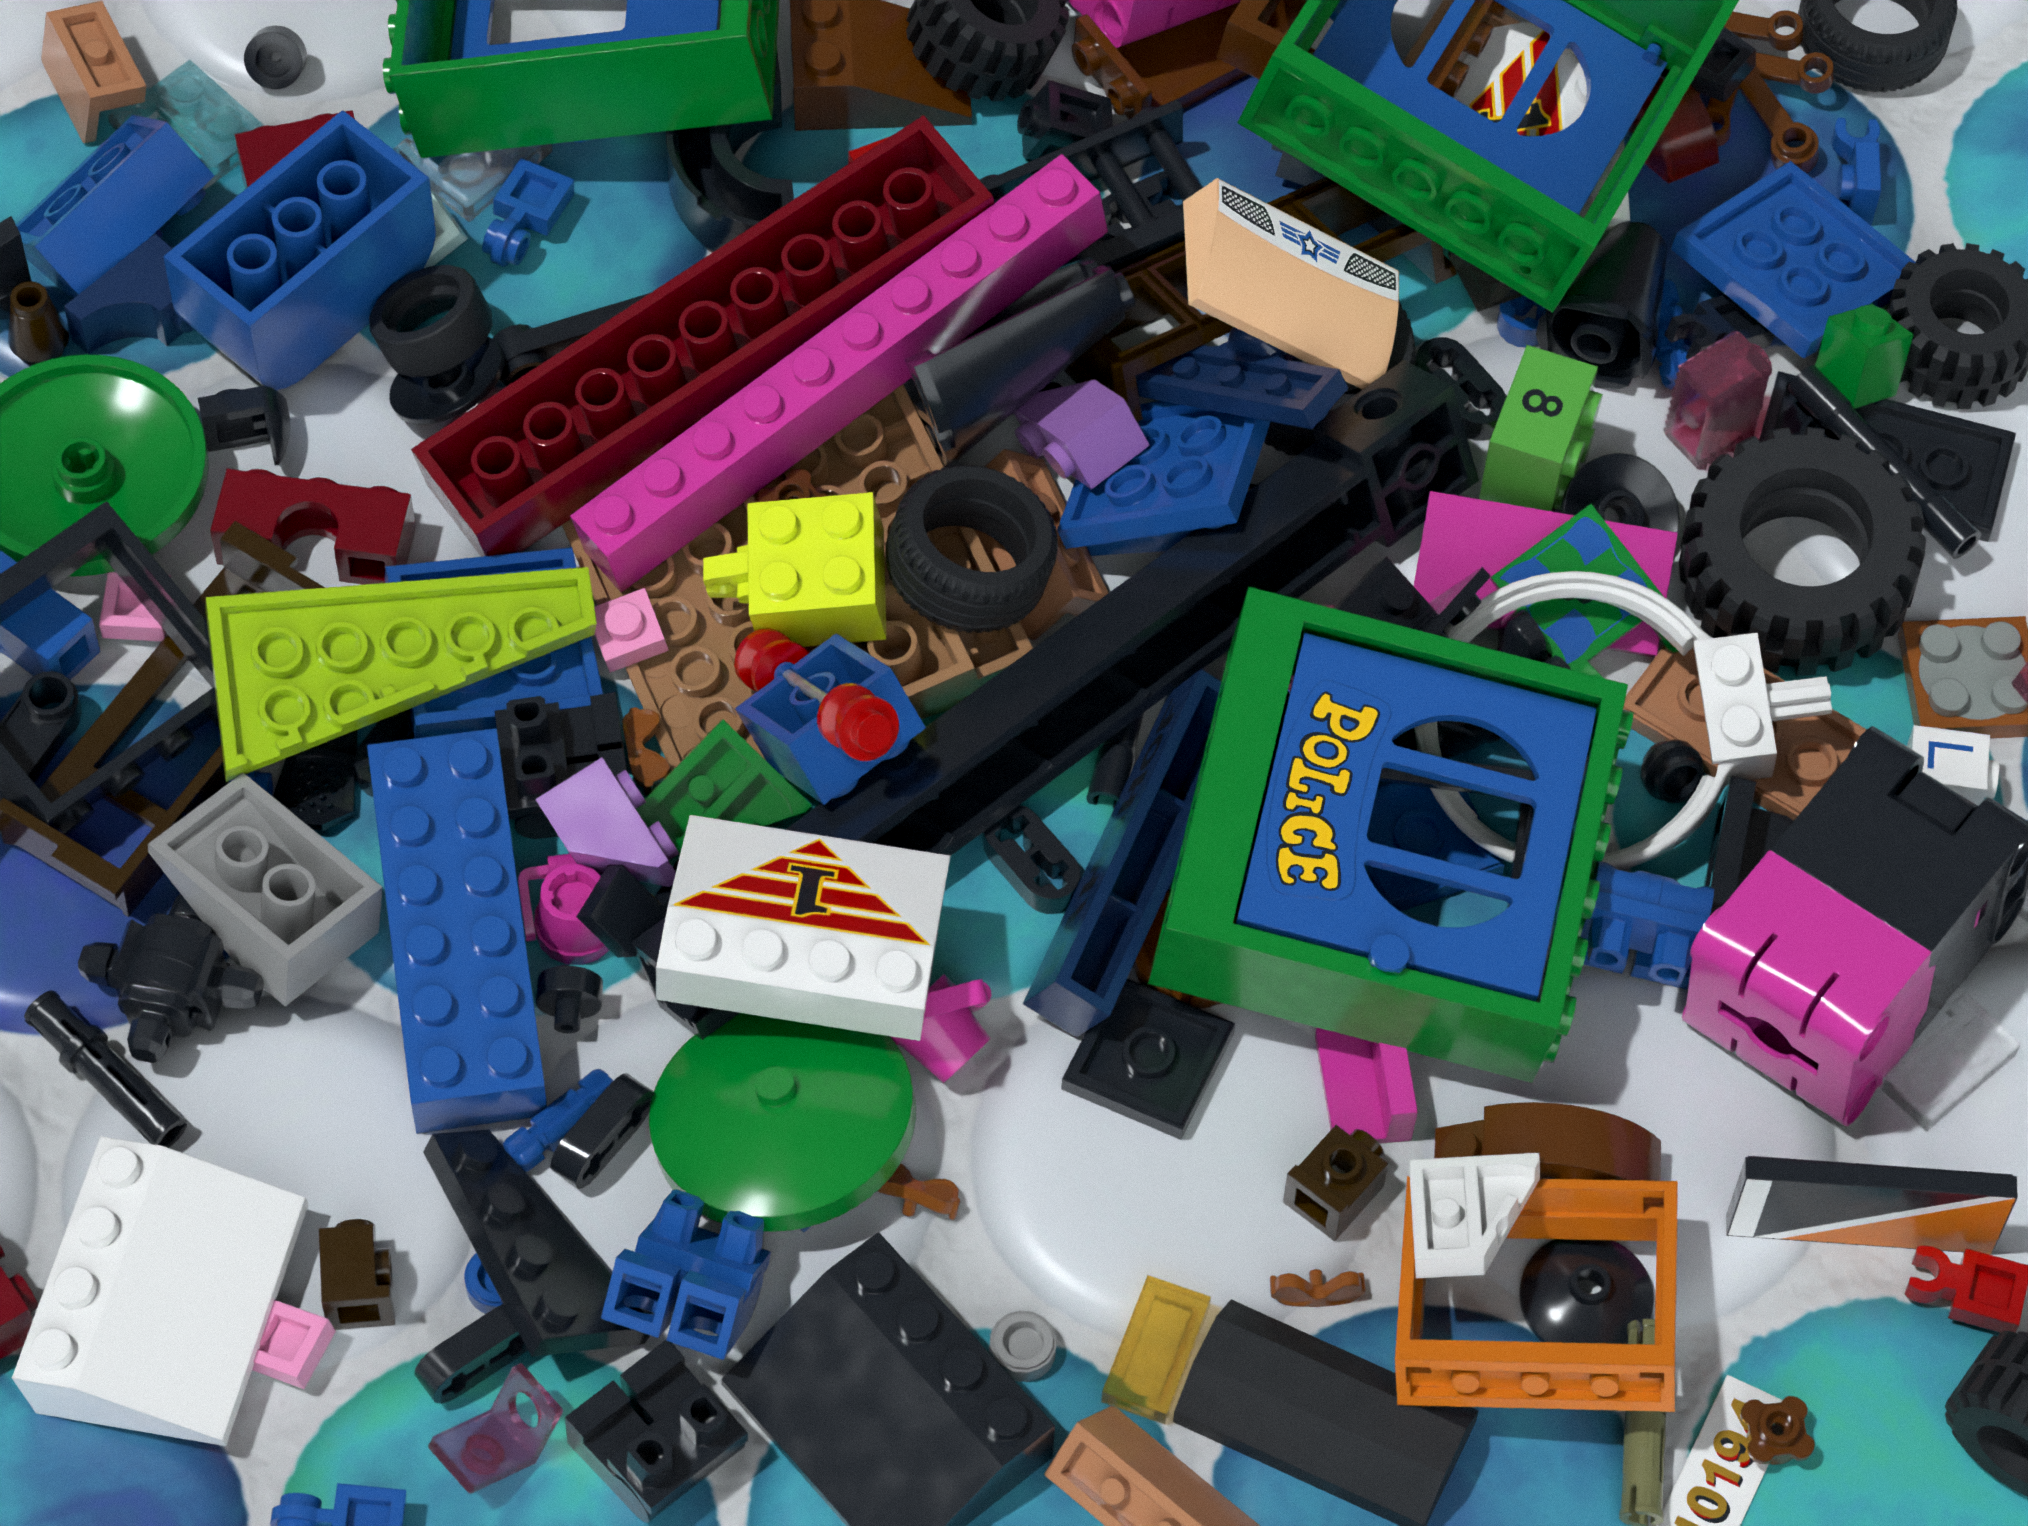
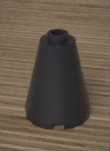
M1624 222L1616 225L1592 252L1554 312L1552 313L1547 309L1543 310L1536 331V338L1540 349L1598 366L1594 383L1596 388L1621 389L1628 387L1632 378L1642 375L1643 379L1648 375L1655 361L1667 259V244L1664 238L1653 227L1645 223Z

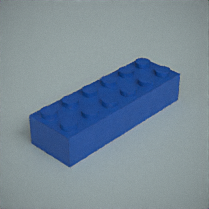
M497 728L367 745L410 1100L416 1134L533 1118L547 1107Z

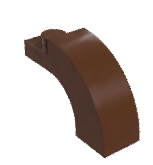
M1540 1102L1496 1104L1484 1106V1120L1435 1128L1434 1158L1539 1153L1540 1179L1661 1181V1140L1644 1127L1630 1120L1596 1109Z

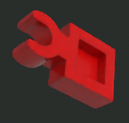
M1927 1245L1917 1246L1911 1264L1930 1270L1935 1279L1925 1281L1920 1278L1910 1277L1904 1293L1906 1297L1919 1303H1931L1940 1298L1950 1300L1952 1302L1948 1318L1997 1332L2011 1331L2016 1333L2028 1286V1265L1967 1248L1964 1251L1960 1264L1952 1263L1948 1256L1938 1248Z

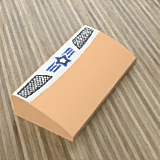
M1218 178L1183 201L1188 305L1309 364L1340 369L1345 382L1362 390L1386 373L1393 349L1398 318V270Z

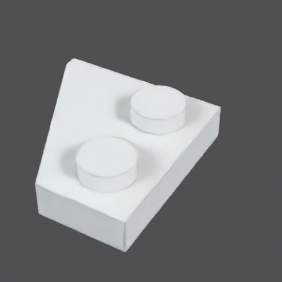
M1539 1153L1409 1160L1416 1278L1485 1275L1540 1180Z

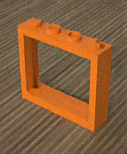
M1407 1176L1395 1348L1397 1405L1675 1412L1678 1181L1540 1179L1506 1237L1512 1239L1657 1241L1655 1345L1422 1339L1426 1278H1416L1410 1176Z

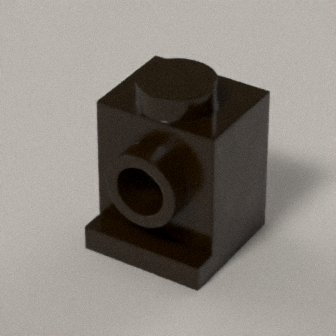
M1335 1125L1299 1166L1295 1164L1287 1173L1283 1203L1333 1241H1336L1384 1187L1388 1163L1382 1159L1384 1157L1382 1146L1374 1137L1363 1130L1355 1129L1349 1135L1339 1126ZM1332 1166H1337L1345 1173L1336 1172L1332 1169Z
M350 1219L338 1223L335 1227L319 1228L321 1303L324 1317L329 1319L335 1330L395 1325V1311L390 1290L393 1287L390 1248L377 1247L375 1224L364 1219Z

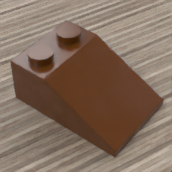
M790 0L795 131L906 127L923 115L933 126L972 125L971 98L968 97L966 91L958 89L955 92L946 87V81L940 77L934 78L925 70L927 67L925 61L917 60L912 51L915 43L908 40L906 29L910 24L906 21L910 8L882 0Z

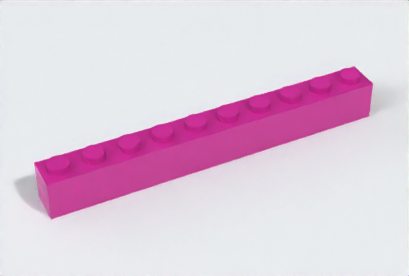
M1063 154L1059 155L570 515L585 553L622 593L912 378L905 362L906 358L927 349L936 355L956 345L1106 234L1108 230L1100 192Z

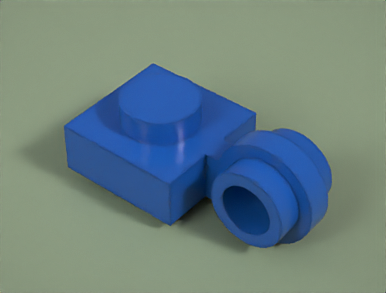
M523 158L519 159L493 199V214L505 220L494 219L484 236L482 251L490 255L492 263L505 267L509 263L518 266L522 262L531 241V233L524 230L525 227L548 236L574 196V179Z
M337 1483L334 1509L321 1508L322 1501L313 1495L304 1493L284 1494L280 1497V1505L272 1508L270 1526H403L407 1490Z

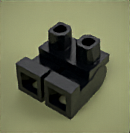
M615 692L590 696L591 705L559 710L558 702L545 704V698L536 696L510 700L506 703L507 709L495 711L509 820L514 819L515 830L518 834L531 839L559 837L536 799L601 757L614 776L624 770L627 771Z
M666 1340L620 1374L621 1388L614 1380L565 1417L567 1443L639 1519L646 1523L654 1519L741 1451L748 1441V1432L705 1384H700L686 1367L685 1357L673 1343Z

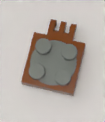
M2025 616L1906 621L1902 623L1898 632V639L1914 725L1990 735V739L2028 737V627Z

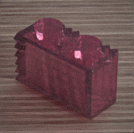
M1739 331L1731 332L1678 366L1679 372L1676 373L1678 378L1674 380L1676 385L1673 387L1674 393L1671 394L1673 399L1669 401L1671 406L1668 408L1669 413L1666 415L1668 420L1665 421L1666 427L1663 430L1666 437L1699 470H1706L1707 464H1712L1721 454H1726V452L1734 453L1737 443L1754 436L1760 410L1763 408L1769 376L1772 374V364L1766 352L1757 344H1751Z

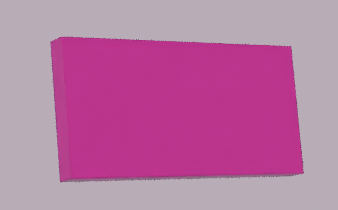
M1430 491L1414 587L1429 603L1481 567L1493 576L1575 515ZM1604 520L1661 594L1667 599L1678 533ZM1491 577L1476 593L1480 599L1498 590L1490 580ZM1511 611L1503 615L1499 619L1489 624L1485 629L1498 631L1500 622L1507 615L1515 611ZM1642 622L1608 647L1607 650L1655 658L1660 639L1650 625Z

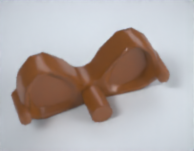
M633 707L629 709V712L622 720L633 780L637 785L644 788L645 793L649 795L654 790V787H657L671 771L666 758L644 747L659 730L660 715L650 709Z
M901 1163L889 1180L878 1190L880 1193L905 1199L902 1213L906 1216H914L916 1206L919 1204L937 1213L949 1214V1219L954 1220L960 1205V1199L958 1198L959 1190L954 1182L947 1179L916 1180Z
M1319 1269L1309 1272L1310 1283L1302 1277L1291 1273L1281 1274L1278 1277L1270 1276L1271 1297L1287 1306L1324 1307L1343 1305L1355 1301L1366 1293L1364 1273L1353 1271L1341 1273L1323 1284L1322 1271Z

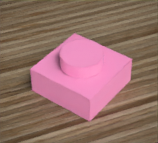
M109 572L107 574L99 622L102 638L163 641L166 637L164 629L116 572Z
M645 588L594 607L597 621L595 636L610 673L669 651Z
M274 1300L260 1341V1348L257 1350L253 1361L254 1366L252 1370L305 1389L336 1330L327 1318Z

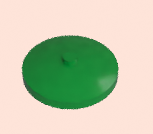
M84 354L54 358L37 363L17 372L0 383V550L14 561H20L106 501L151 555L169 544L189 523L198 509L206 488L209 470L208 451L203 427L197 412L184 393L166 377L147 366L131 360L106 355ZM99 554L69 576H93L114 572L115 570Z
M739 1013L703 1040L694 1035L674 1054L657 1082L649 1114L650 1136L657 1161L664 1178L672 1190H680L698 1196L705 1202L702 1215L721 1224L729 1211H741L754 1217L763 1218V1232H778L807 1228L827 1222L856 1208L876 1193L894 1174L910 1146L916 1122V1099L907 1063L900 1049L890 1036Z

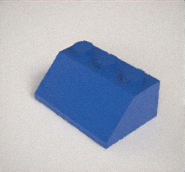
M132 115L16 224L21 234L26 259L69 296L76 297L154 234L161 238L163 232L159 228L175 213L181 216L197 206L206 195L203 187L214 175L167 122Z

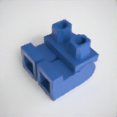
M1597 861L1592 879L1600 881V887L1590 920L1585 919L1581 934L1582 938L1588 939V947L1583 965L1623 974L1629 950L1632 949L1635 950L1630 976L1687 990L1692 963L1690 950L1698 932L1711 914L1715 889L1707 886L1698 888L1684 886L1669 877L1645 871L1626 872L1616 869L1609 863Z
M672 1190L664 1199L656 1217L639 1235L635 1252L624 1249L616 1257L601 1319L657 1338L660 1337L670 1324L666 1341L725 1360L751 1320L760 1295L764 1273L769 1264L771 1251L762 1249L764 1220L741 1211H729L723 1218L720 1234L698 1227L705 1202L698 1196L680 1190ZM629 1307L645 1309L650 1312H653L654 1314H645L637 1312L635 1310L630 1309ZM693 1329L707 1330L718 1336L702 1334Z

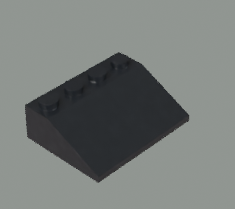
M877 1232L828 1269L721 1379V1385L846 1526H966L1053 1458L1054 1423L880 1232Z

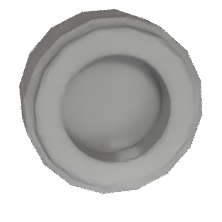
M1016 1311L1006 1314L996 1322L990 1334L989 1353L1014 1381L1029 1382L1039 1379L1050 1370L1055 1361L1057 1338L1053 1326L1044 1317L1030 1311Z

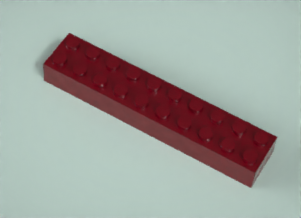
M924 115L413 447L411 451L427 486L481 557L522 552L571 519L570 515L993 205V195Z

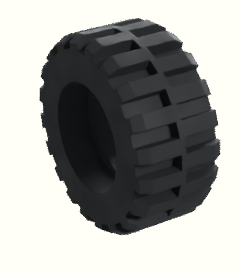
M1788 427L1769 430L1767 441L1760 443L1757 436H1751L1735 445L1733 458L1728 453L1721 454L1709 466L1707 478L1698 481L1691 495L1690 506L1686 513L1680 547L1679 576L1680 581L1686 585L1684 598L1690 612L1695 615L1703 613L1701 629L1712 638L1758 633L1763 668L1777 674L1780 665L1796 667V676L1816 675L1817 667L1828 664L1830 671L1836 672L1851 667L1856 652L1861 658H1869L1880 650L1884 637L1894 636L1904 622L1907 608L1911 607L1925 556L1926 537L1922 534L1925 520L1920 504L1916 501L1910 502L1913 488L1904 475L1898 472L1891 476L1888 473L1891 461L1877 450L1873 449L1869 455L1859 450L1860 440L1845 434L1841 435L1840 440L1824 437L1825 429L1806 427L1804 435H1791L1790 428ZM1783 517L1809 518L1822 522L1839 532L1852 546L1860 565L1848 576L1830 584L1821 586L1793 585L1776 579L1761 569L1747 552L1743 538L1754 528L1774 519Z

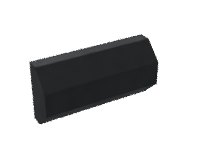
M1231 1299L1216 1316L1193 1361L1174 1410L1173 1422L1399 1526H1427L1476 1423L1479 1411L1472 1407L1397 1405L1396 1374Z

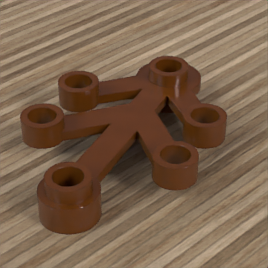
M1789 10L1776 12L1770 18L1733 11L1724 26L1740 38L1768 41L1773 48L1780 51L1793 50L1803 40V21L1797 13ZM1784 26L1795 30L1789 35H1781L1776 32L1777 29ZM1756 52V67L1725 103L1710 97L1708 107L1697 114L1695 118L1696 138L1700 144L1710 148L1720 147L1729 140L1731 136L1730 116L1739 89L1772 135L1771 160L1774 167L1778 169L1792 161L1801 170L1808 173L1816 166L1819 159L1818 137L1810 127L1792 121L1763 79L1799 85L1806 92L1813 94L1822 93L1829 89L1833 83V62L1827 55L1818 52L1809 53L1802 57L1801 60ZM1811 69H1821L1825 74L1815 78L1808 76L1806 72ZM1688 88L1679 105L1693 103L1701 93ZM1712 122L1723 126L1715 132H1709L1703 128ZM1790 141L1804 142L1803 145L1796 148L1789 147L1785 143Z

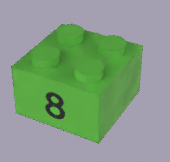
M1526 345L1489 442L1479 499L1555 512L1556 509L1561 510L1565 489L1570 479L1574 478L1579 463H1585L1596 430L1593 426L1603 398V394L1593 391L1598 366Z

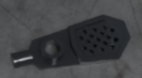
M358 730L285 759L273 797L313 830L325 831L354 818L356 786L354 755L357 751Z

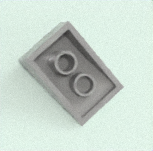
M244 773L240 774L148 844V853L199 918L213 928L215 935L222 940L225 951L235 964L251 968L259 973L264 983L263 988L285 1007L379 933L383 887Z

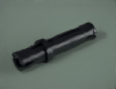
M47 991L31 1003L24 1014L25 1022L33 1027L60 1054L59 1062L69 1073L75 1074L79 1072L150 1144L169 1148L178 1141L187 1128V1121L181 1115H178L140 1075L107 1045L108 1036L99 1026H88L60 998L56 991Z

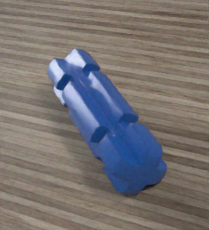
M1665 279L1656 358L1662 363L1659 366L1662 384L1670 390L1678 387L1685 389L1693 384L1696 368L1695 365H1692L1686 359L1687 350L1691 347L1689 340L1679 339L1671 343L1664 336L1672 317L1683 314L1682 308L1676 305V303L1680 302L1676 284L1670 279Z
M602 1069L592 1070L577 1082L580 1089L577 1091L568 1089L529 1120L532 1127L528 1130L525 1127H520L505 1139L503 1143L505 1151L525 1172L530 1171L545 1159L543 1152L546 1149L550 1152H554L565 1135L613 1082V1079Z

